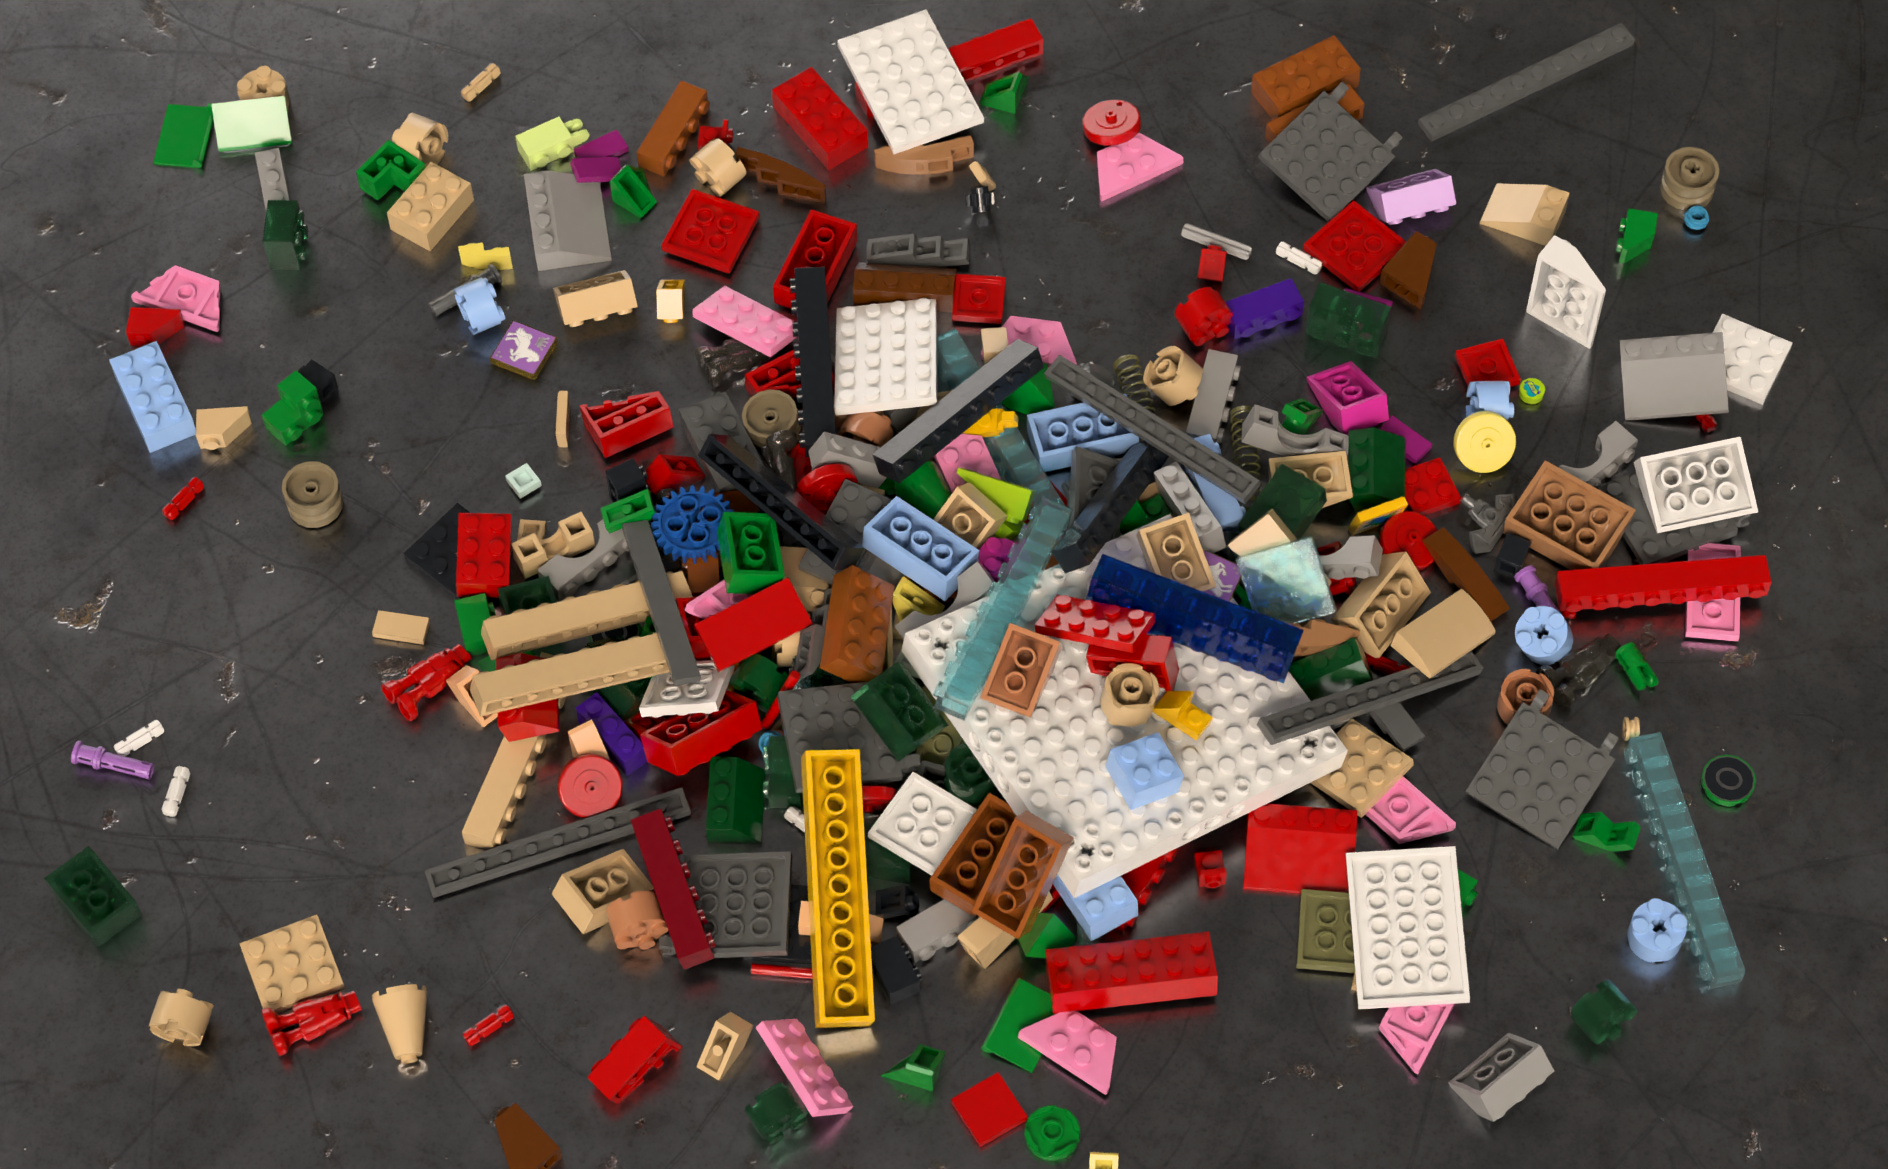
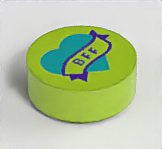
M1528 378L1520 384L1519 397L1525 403L1537 404L1543 399L1545 386L1540 380Z

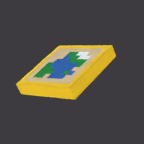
M1402 496L1358 512L1347 529L1350 535L1353 536L1383 525L1389 517L1403 512L1408 503L1405 497Z

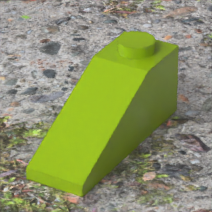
M963 467L957 469V474L967 483L970 482L1008 516L1006 521L1018 524L1019 520H1027L1035 490Z

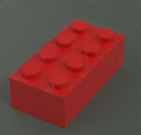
M812 66L772 89L774 109L828 171L868 148V130Z
M811 209L773 285L774 303L791 308V300H796V293L790 292V278H795L794 268L825 267L828 303L857 244V224Z
M726 689L718 711L709 714L689 713L683 716L676 714L641 733L640 737L647 762L679 776L687 774L690 769L701 763L708 762L711 757L718 753L731 749L736 743L751 738L754 733L762 729L756 702Z

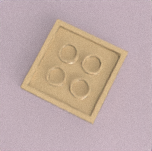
M1351 718L1336 733L1348 750L1342 767L1310 783L1349 810H1357V815L1362 818L1414 766V762L1411 757Z
M318 915L240 943L263 1009L270 1007L277 1014L293 1008L294 1004L308 999L314 1000L345 988Z

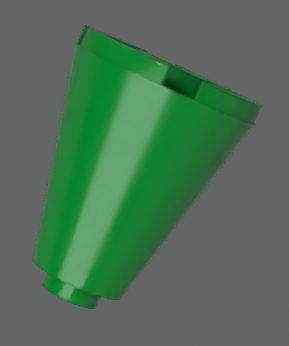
M933 460L927 461L900 484L895 482L894 485L897 497L931 519L935 518L952 494L939 466Z

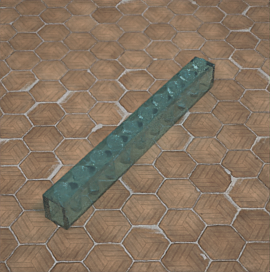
M956 328L937 335V371L943 383L947 382L950 387L949 391L954 390L980 369ZM999 403L996 407L993 408L1004 409L1006 411L1002 403ZM1017 427L1004 428V432H1001L1000 436L982 437L991 457L995 461V467L999 476H1004L1007 482L1035 490L1028 514L1030 519H1033L1040 525L1034 533L1042 536L1055 528L1058 529L1061 535L1069 530V511Z
M1044 497L1039 506H1033L1028 518L1031 520L1029 525L1024 524L1019 533L1018 539H1021L1020 542L1012 545L1008 554V558H1010L1008 564L1003 562L997 577L1000 578L997 583L992 582L987 593L989 597L987 603L982 601L976 616L979 617L976 622L971 621L966 632V636H968L966 642L961 641L956 650L955 656H957L955 662H949L944 676H946L945 681H939L935 688L933 696L937 697L936 709L965 721L990 674L1009 623L1016 625L1053 555L1051 552L1060 542L1069 525L1072 509Z
M1657 732L1630 738L1627 749L1624 750L1625 760L1628 765L1631 764L1634 786L1640 789L1642 809L1644 812H1648L1650 832L1652 835H1656L1658 840V855L1660 859L1665 860L1667 880L1669 883H1673L1675 889V903L1677 907H1681L1683 916L1686 917V932H1690L1692 952L1694 956H1698L1700 961L1699 971L1703 981H1707L1709 989L1741 983L1746 971L1662 734Z

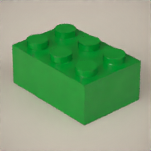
M723 512L717 535L726 593L756 594L782 581L785 574L776 521L767 513Z

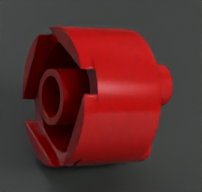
M1203 287L1187 296L1189 301L1184 305L1180 303L1175 310L1174 316L1195 346H1201L1214 337L1221 338L1229 331L1230 319L1233 316V312L1216 289L1213 290L1212 287Z

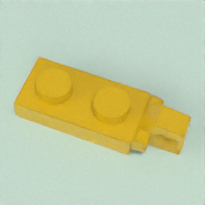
M995 408L962 434L980 435L982 437L1000 436V433L1004 432V428L1018 427L1019 417L1015 414V411Z

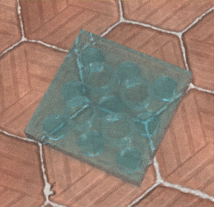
M1313 536L1236 558L1256 623L1262 618H1274L1277 622L1286 624L1300 623L1336 612V606Z

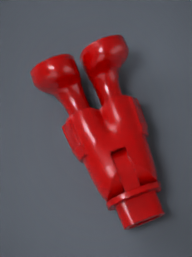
M460 644L452 649L446 648L444 651L434 653L426 660H422L407 669V676L398 680L386 681L381 685V690L390 703L395 704L397 702L402 715L411 722L418 716L417 703L422 697L431 699L442 691L447 684L446 680L462 669L464 664L471 660V656ZM412 685L415 686L414 689H412V690H410V691H408V692H405V691H406L409 687H411Z
M351 991L346 994L338 992V995L332 994L294 1004L293 1012L278 1015L270 1007L262 1009L261 1012L278 1056H282L289 1051V1047L296 1041L303 1038L304 1041L308 1042L322 1036L326 1031L336 1028L346 1020L351 1019V1014L362 1009L355 992ZM299 1024V1027L296 1029L282 1032L283 1029L291 1025Z

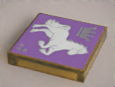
M513 320L492 353L490 363L536 380L557 345L558 338Z
M1203 549L1217 587L1191 597L1226 611L1246 567Z

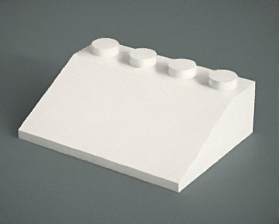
M1554 235L1538 255L1526 312L1590 349L1593 346L1606 289L1578 249L1567 240L1560 239Z
M1741 437L1644 456L1634 462L1639 487L1657 534L1758 513Z

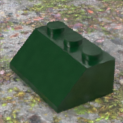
M1374 427L1349 430L1348 468L1353 498L1349 500L1355 512L1367 510L1402 496L1406 499L1405 437Z
M1355 637L1285 666L1310 701L1374 680L1364 650Z
M711 757L706 819L708 843L762 844L765 769L738 757Z

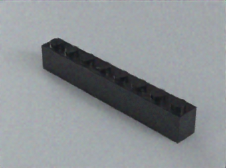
M825 267L794 268L795 278H790V292L796 293V300H791L792 315H797V321L792 322L793 337H798L799 342L794 344V358L800 359V365L795 366L796 381H801V388H796L797 403H802L803 410H798V425H804V432L799 433L800 448H805V457H810L808 451L823 432L836 435Z
M1016 339L872 454L879 474L899 484L1042 370L1044 365L1038 347Z
M708 435L698 454L702 460L833 570H844L852 565H856L864 547L729 435Z
M1146 441L1136 443L1130 447L1051 552L1065 574L1091 564L1154 478L1153 472L1161 469L1167 461L1168 455Z

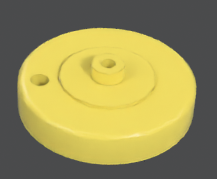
M1491 411L1476 412L1466 417L1458 426L1454 435V450L1458 459L1468 469L1478 473L1494 472L1506 465L1513 456L1516 448L1515 431L1511 424L1498 413Z

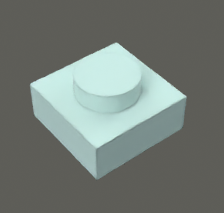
M527 463L505 476L507 483L520 499L542 486L541 480Z

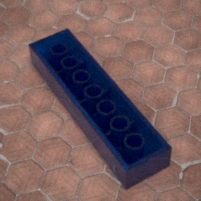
M1102 554L1098 562L1086 600L1155 613V623L1148 633L1172 637L1173 643L1181 644L1195 652H1202L1215 657L1219 661L1231 663L1245 671H1252L1265 676L1269 680L1281 683L1285 682L1304 631L1298 627Z

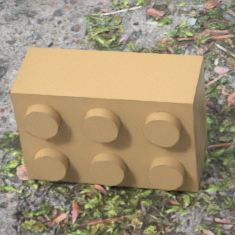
M430 162L387 212L390 229L431 251L474 201L471 183Z

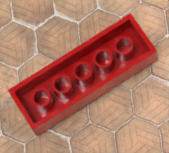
M1209 931L1045 950L1046 973L1053 1014L1217 995L1218 974Z

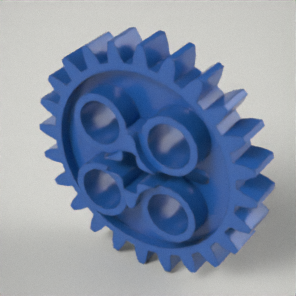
M693 485L690 487V492H686L683 487H680L681 494L677 495L674 491H671V499L663 497V505H656L657 513H654L652 516L653 522L651 523L654 540H657V547L663 548L664 555L672 552L674 561L681 556L684 564L688 558H692L693 563L696 564L697 559L700 557L706 563L707 555H711L716 559V550L720 551L717 530L723 512H734L733 509H730V502H724L722 494L715 497L714 489L705 493V488L702 486L698 492L695 491ZM687 508L693 509L691 511H684ZM709 518L716 519L714 521H707ZM674 528H680L678 531H672ZM697 538L703 539L702 541H694Z

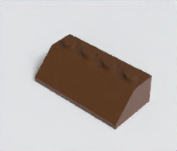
M858 262L855 268L853 283L854 306L927 298L936 299L937 312H952L957 268Z

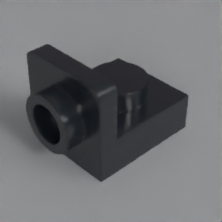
M906 885L876 890L877 917L885 919L906 915L911 919L917 915V909L920 905L919 898Z

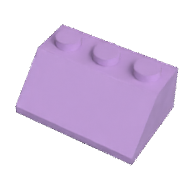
M1437 169L1366 187L1379 219L1389 225L1401 223L1403 218L1410 216L1411 218L1424 217L1426 212L1433 210L1434 212L1447 211L1449 206L1456 204L1451 175Z

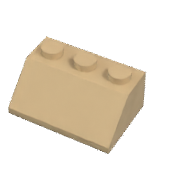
M626 270L553 288L564 325L569 324L570 327L580 326L584 324V320L592 318L594 321L604 320L608 318V314L618 312V315L628 314L633 311L632 308L638 307L632 281Z

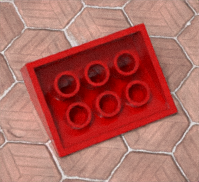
M1266 804L1249 812L1247 815L1243 890L1301 894V889L1349 893L1346 853L1355 852L1357 810Z

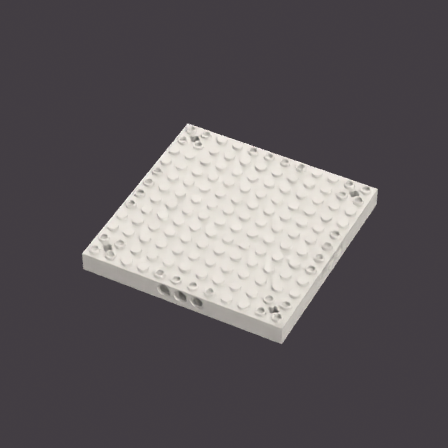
M1170 514L1106 542L1088 566L1065 574L1059 564L913 629L905 633L902 653L1016 816L1029 811L1074 837L1058 871V876L1074 898L1341 768L1348 752L1330 726L1274 745H1270L1257 726L1260 718L1310 702V699L1268 643L1264 640L1251 638V628L1254 625L1232 596L1228 604H1224L1199 593L1166 605L1147 565L1136 535L1140 529L1172 519L1173 517ZM1057 594L1155 613V623L1147 635L1172 637L1179 666L1174 691H1193L1194 695L1191 703L1212 716L1213 720L1197 741L1153 712L1147 723L1138 726L1126 727L1110 724L1100 706V697L1107 677L1090 672L1086 658L1089 644L1051 636L1046 637L1059 641L1062 649L1031 718L980 699V696L1009 623L1035 632V623ZM1159 687L1155 705L1166 694L1164 688ZM1159 732L1184 775L1179 792L1130 810L1105 767L1110 749Z

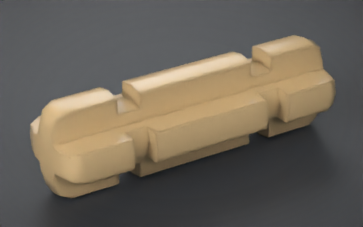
M494 63L488 65L485 68L486 71H482L469 83L470 86L467 85L461 90V96L468 102L472 101L477 96L476 93L482 92L492 82L491 79L494 80L500 75V68Z

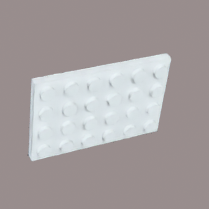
M927 9L837 40L838 48L893 154L984 123V117Z
M921 298L837 308L834 396L836 416L930 406L937 403L936 299Z
M1455 846L1346 853L1358 1009L1470 1003Z

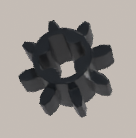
M988 186L970 187V194H965L966 206H972V213L990 211V205L995 204L994 192H989Z

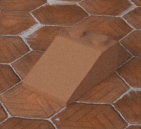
M1009 623L980 699L1031 718L1054 670L1062 649L1061 643Z

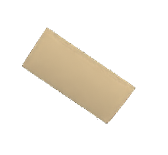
M1460 589L1397 631L1391 647L1430 679L1492 637L1496 631L1481 607L1469 594Z

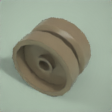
M1685 147L1674 151L1667 158L1660 185L1662 197L1671 206L1684 211L1693 206H1707L1713 198L1720 171L1718 162L1710 153L1700 148Z
M780 390L758 392L749 398L743 407L742 419L745 430L756 451L764 455L776 456L793 449L794 443L799 442V433L802 432V426L798 425V411L794 400Z
M307 461L293 467L284 477L282 493L290 517L297 524L307 528H319L330 524L338 517L343 508V496L336 473L328 465L321 462Z

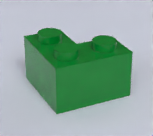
M387 140L356 171L360 189L376 200H379L394 185L406 191L426 168V165L395 143Z
M297 370L277 385L281 399L262 414L265 428L285 446L291 441L297 440L303 431L316 424L324 415L316 387Z

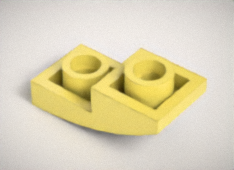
M469 243L464 246H458L462 265L485 270L492 263L497 270L513 269L509 247H496L491 250H484L483 243Z

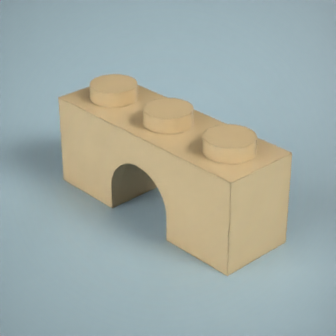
M582 512L559 521L557 532L547 539L538 540L535 533L511 543L514 560L525 579L537 574L538 569L557 554L572 558L595 547L593 531Z

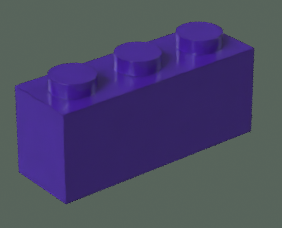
M1292 278L1226 301L1233 312L1228 328L1233 338L1237 339L1248 337L1259 330L1270 329L1281 322L1292 321L1303 314L1304 300Z
M595 693L576 707L578 722L583 724L592 719L608 756L626 776L647 762L642 742L598 693Z

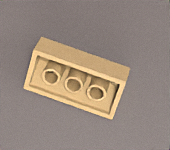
M1407 552L1383 554L1379 576L1364 578L1331 620L1334 625L1344 624L1348 625L1351 629L1360 630V635L1356 640L1364 652L1374 658H1380L1393 641L1396 632L1406 625L1431 591Z

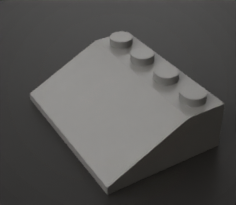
M555 171L524 174L538 271L612 261L600 182L577 183L574 174Z
M1723 332L1620 340L1625 421L1729 413Z

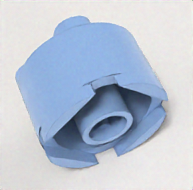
M480 277L453 289L464 320L470 322L471 326L468 328L472 335L499 325L501 321L506 319L502 308L493 300L497 295L487 278L483 279Z
M1509 381L1470 382L1466 397H1471L1470 405H1466V417L1480 411H1491L1500 414L1507 421L1509 418H1513L1514 404L1509 402Z
M1548 606L1527 608L1516 624V642L1524 654L1536 664H1554L1561 658H1565L1572 648L1573 634L1563 615L1554 608Z
M1658 898L1651 899L1649 902L1639 906L1632 916L1627 932L1631 950L1636 956L1647 962H1660L1672 959L1679 952L1687 930V920L1674 905Z

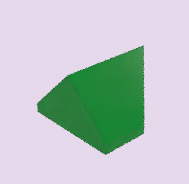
M1017 72L986 84L979 103L986 107L1015 114L1029 76Z
M628 164L624 165L610 180L612 201L638 218H642L657 202L652 195L644 169L629 166Z
M1043 363L1044 368L999 404L1026 415L1053 409L1055 404L1051 382L1044 375L1048 369L1047 364Z
M1039 913L1031 931L1019 939L1025 956L1046 958L1045 950L1073 947L1077 941L1076 936L1055 914Z
M919 1044L913 1053L880 1076L933 1091L946 1051Z

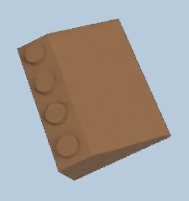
M1545 460L1505 519L1503 533L1524 537L1532 542L1530 548L1569 570L1603 568L1636 510Z

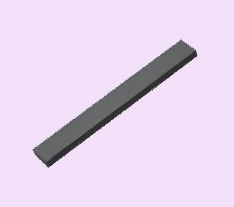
M644 520L622 524V531L673 684L677 686L700 682L701 675L649 522Z

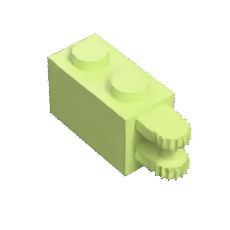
M556 117L515 136L518 151L530 171L544 167L556 159L568 156L574 152L575 146L587 141L590 134L586 129L580 130L583 123L579 118L563 123L560 117Z

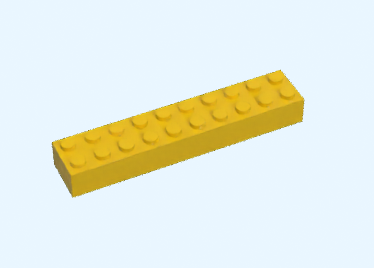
M860 749L807 750L801 757L815 1028L870 1026L875 1022Z

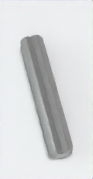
M1185 223L1182 228L1181 236L1206 246L1222 247V251H1226L1228 254L1244 260H1248L1251 256L1252 247L1189 223Z

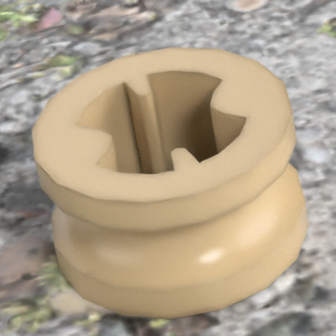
M1624 717V741H1628L1629 738L1638 741L1640 735L1639 718L1634 717L1633 720H1630L1628 717Z

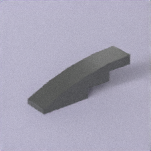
M915 233L868 239L866 261L868 263L927 267L966 265L970 261L971 243L968 238L944 241L942 236L918 239Z
M832 588L824 592L822 607L812 611L811 621L813 625L800 631L794 670L800 673L799 680L813 674L821 662Z
M1371 671L1373 679H1378L1377 676ZM1399 702L1365 713L1367 717L1372 716L1384 735L1388 733L1402 752L1425 738L1423 732Z

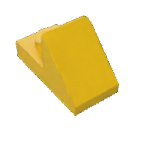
M1167 691L1155 705L1153 713L1197 741L1209 727L1213 717L1191 703L1194 695L1193 691Z

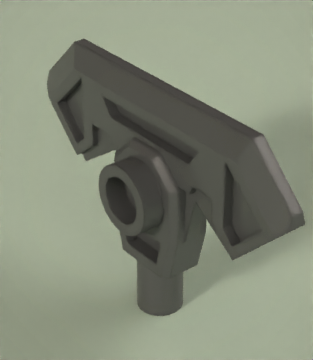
M1466 493L1460 501L1469 508V515L1481 528L1469 532L1472 552L1475 554L1489 553L1503 535L1505 519L1517 503V495H1496V506L1493 507L1481 499L1474 500Z

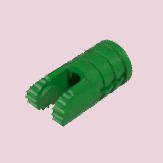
M1634 642L1623 645L1614 653L1615 658L1618 659L1619 664L1622 665L1623 670L1626 671L1627 676L1636 689L1640 691L1644 690L1646 686L1655 687L1658 685L1659 682L1656 675Z

